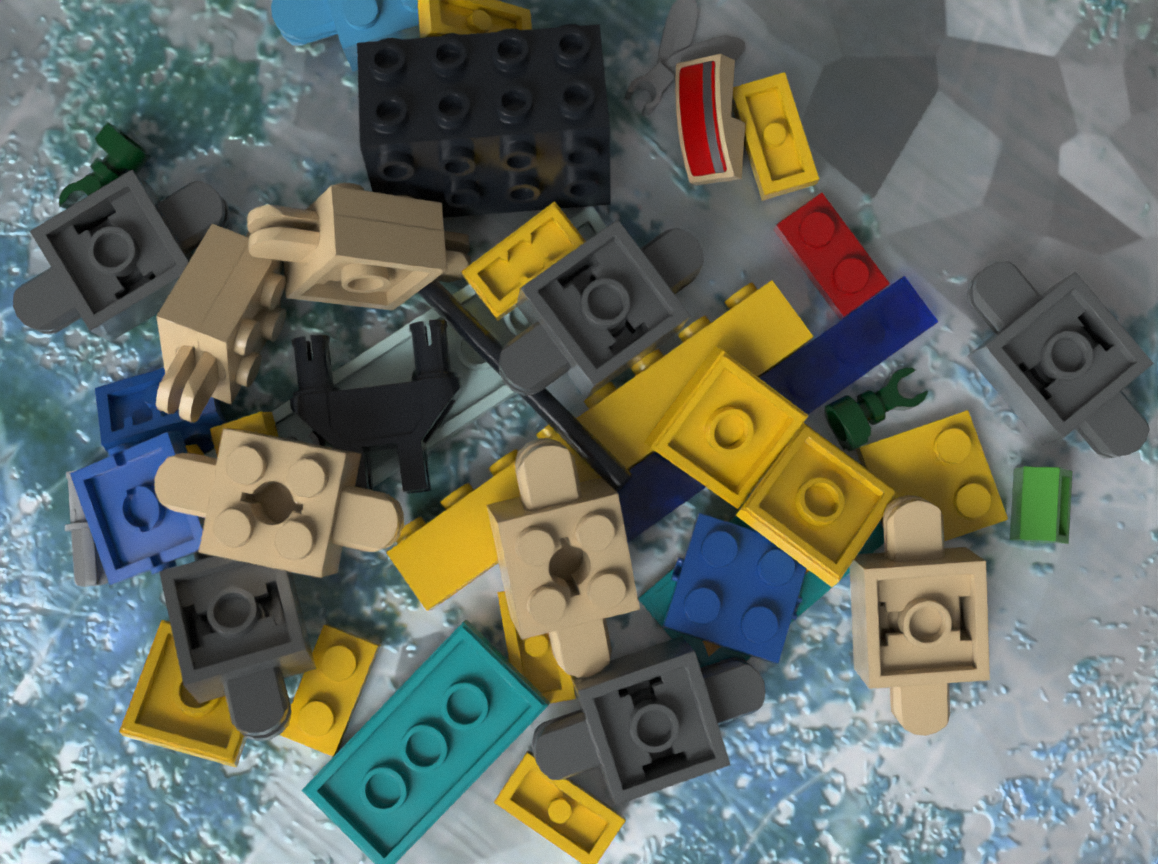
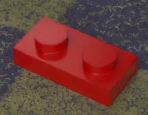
M822 192L776 224L773 229L840 320L890 284Z

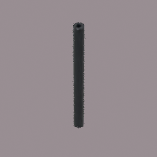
M437 279L417 292L499 374V359L504 346ZM546 388L533 395L523 396L519 394L616 492L620 491L632 479L633 475Z

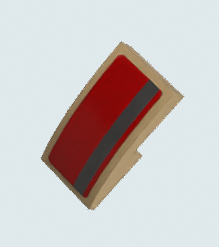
M723 54L676 63L675 100L680 147L689 182L696 186L742 179L745 122L731 117L735 60Z

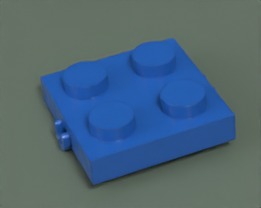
M180 431L166 432L135 446L133 442L115 446L108 450L109 457L70 473L110 585L124 582L151 571L152 575L158 574L159 571L176 567V560L199 552L205 518L168 509L159 502L155 492V476L159 466L168 457L188 453Z
M699 513L696 517L684 558L678 557L673 569L671 580L676 581L662 627L754 658L778 664L791 619H797V608L803 597L799 596V592L807 568L759 532Z

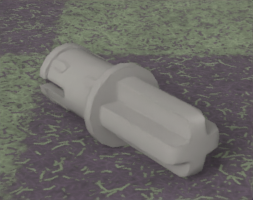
M74 471L66 472V479H68L70 524L64 526L66 532H71L74 582L77 586L81 587L104 585L109 582L70 475Z

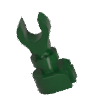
M108 122L95 137L98 146L107 155L103 160L97 157L90 165V168L93 170L92 173L87 174L77 182L67 185L62 190L59 196V207L64 209L71 207L80 196L84 194L89 196L122 176L126 169L129 171L133 170L138 174L149 161L151 155L126 133Z
M903 368L897 370L886 378L880 390L875 393L871 390L864 391L857 396V402L849 395H845L824 407L827 423L843 450L847 449L848 452H851L868 443V437L871 436V426L869 423L876 425L884 421L886 412L890 410L906 411L918 406L925 400L928 390L911 399L901 396L898 391L899 380L913 373L916 369Z

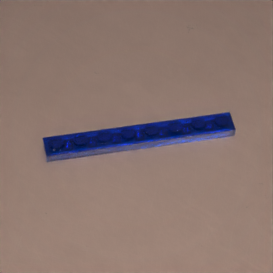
M903 276L760 379L808 415L938 323V320L907 278ZM655 452L629 470L633 475L632 479L617 492L627 543L706 487L659 453Z

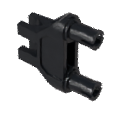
M429 320L431 345H429L427 327L424 326L423 321L409 325L416 376L411 377L410 382L340 390L339 387H334L329 348L330 336L310 335L311 342L306 341L305 336L291 340L292 347H294L299 390L293 392V398L290 399L291 410L334 448L361 454L355 487L374 491L370 452L397 448L403 492L414 494L432 491L426 445L442 424L463 390L462 378L458 377L457 372L451 371L446 320Z

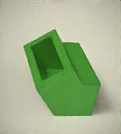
M1023 466L1014 469L1010 540L1069 544L1073 471L1061 467Z

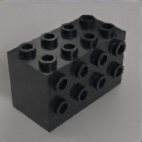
M565 24L554 28L504 29L499 32L464 35L447 33L438 37L412 39L385 38L374 42L357 43L360 149L372 192L395 196L405 195L414 199L442 203L443 218L543 210L554 201L561 209L611 205L610 122L600 24Z

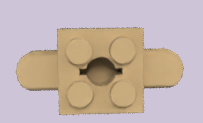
M354 183L331 185L306 210L269 204L253 209L247 216V227L251 233L248 239L250 255L257 258L284 261L286 298L393 311L435 279L441 282H454L463 279L461 271L471 264V257L467 255L470 251L469 235L444 231L442 203L414 199L405 195L395 196L364 191L361 185Z
M211 224L156 317L165 376L159 384L156 396V407L158 410L173 414L179 408L181 419L195 423L198 421L210 397L232 405L241 386L250 387L254 382L261 365L262 356L260 352L266 341L274 342L278 338L286 318V309L281 308L280 300L286 282L285 276L280 275L284 267V261L252 257L248 248L250 232L244 236Z
M224 428L218 458L193 453L177 454L168 457L159 466L155 476V492L162 505L176 512L205 518L199 553L322 578L338 573L343 546L376 552L392 546L400 537L404 528V513L400 503L395 498L383 492L355 487L361 454L247 430Z
M538 438L527 443L518 452L516 457L515 469L521 497L487 505L508 610L521 639L549 633L552 652L559 666L569 675L591 677L601 672L611 659L612 649L606 618L640 610L619 495L602 478L580 483L575 458L563 444L550 438Z
M906 495L896 498L885 508L883 514L884 552L857 554L850 565L854 670L869 689L890 687L891 712L902 727L913 734L927 736L937 733L946 727L949 722V683L990 680L986 561L966 547L945 548L944 518L940 509L919 496Z

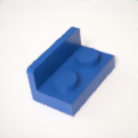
M164 368L95 388L101 444L107 452L109 449L121 444L133 442L135 446L163 433L180 431L185 446L197 444L204 453L214 448L210 428L228 422L222 415L220 400L210 397L198 421L195 423L181 419L179 408L173 414L158 410L156 407V396L159 384L165 376Z

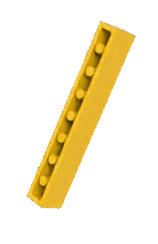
M773 280L760 289H757L754 283L751 282L738 290L724 302L729 311L712 323L706 315L694 321L678 334V337L683 342L665 356L659 348L646 355L631 367L635 374L634 378L616 389L612 382L606 384L583 401L588 410L576 419L628 471L656 452L644 441L715 346L760 378L804 347L814 337ZM549 424L536 434L537 438H550L561 442L574 456L580 483L601 478ZM517 449L509 452L488 468L493 477L474 490L468 482L444 498L440 503L445 508V511L426 524L420 516L405 525L400 537L396 540L397 545L386 552L426 611L433 610L499 563L487 505L521 497L515 469L516 457L519 452Z

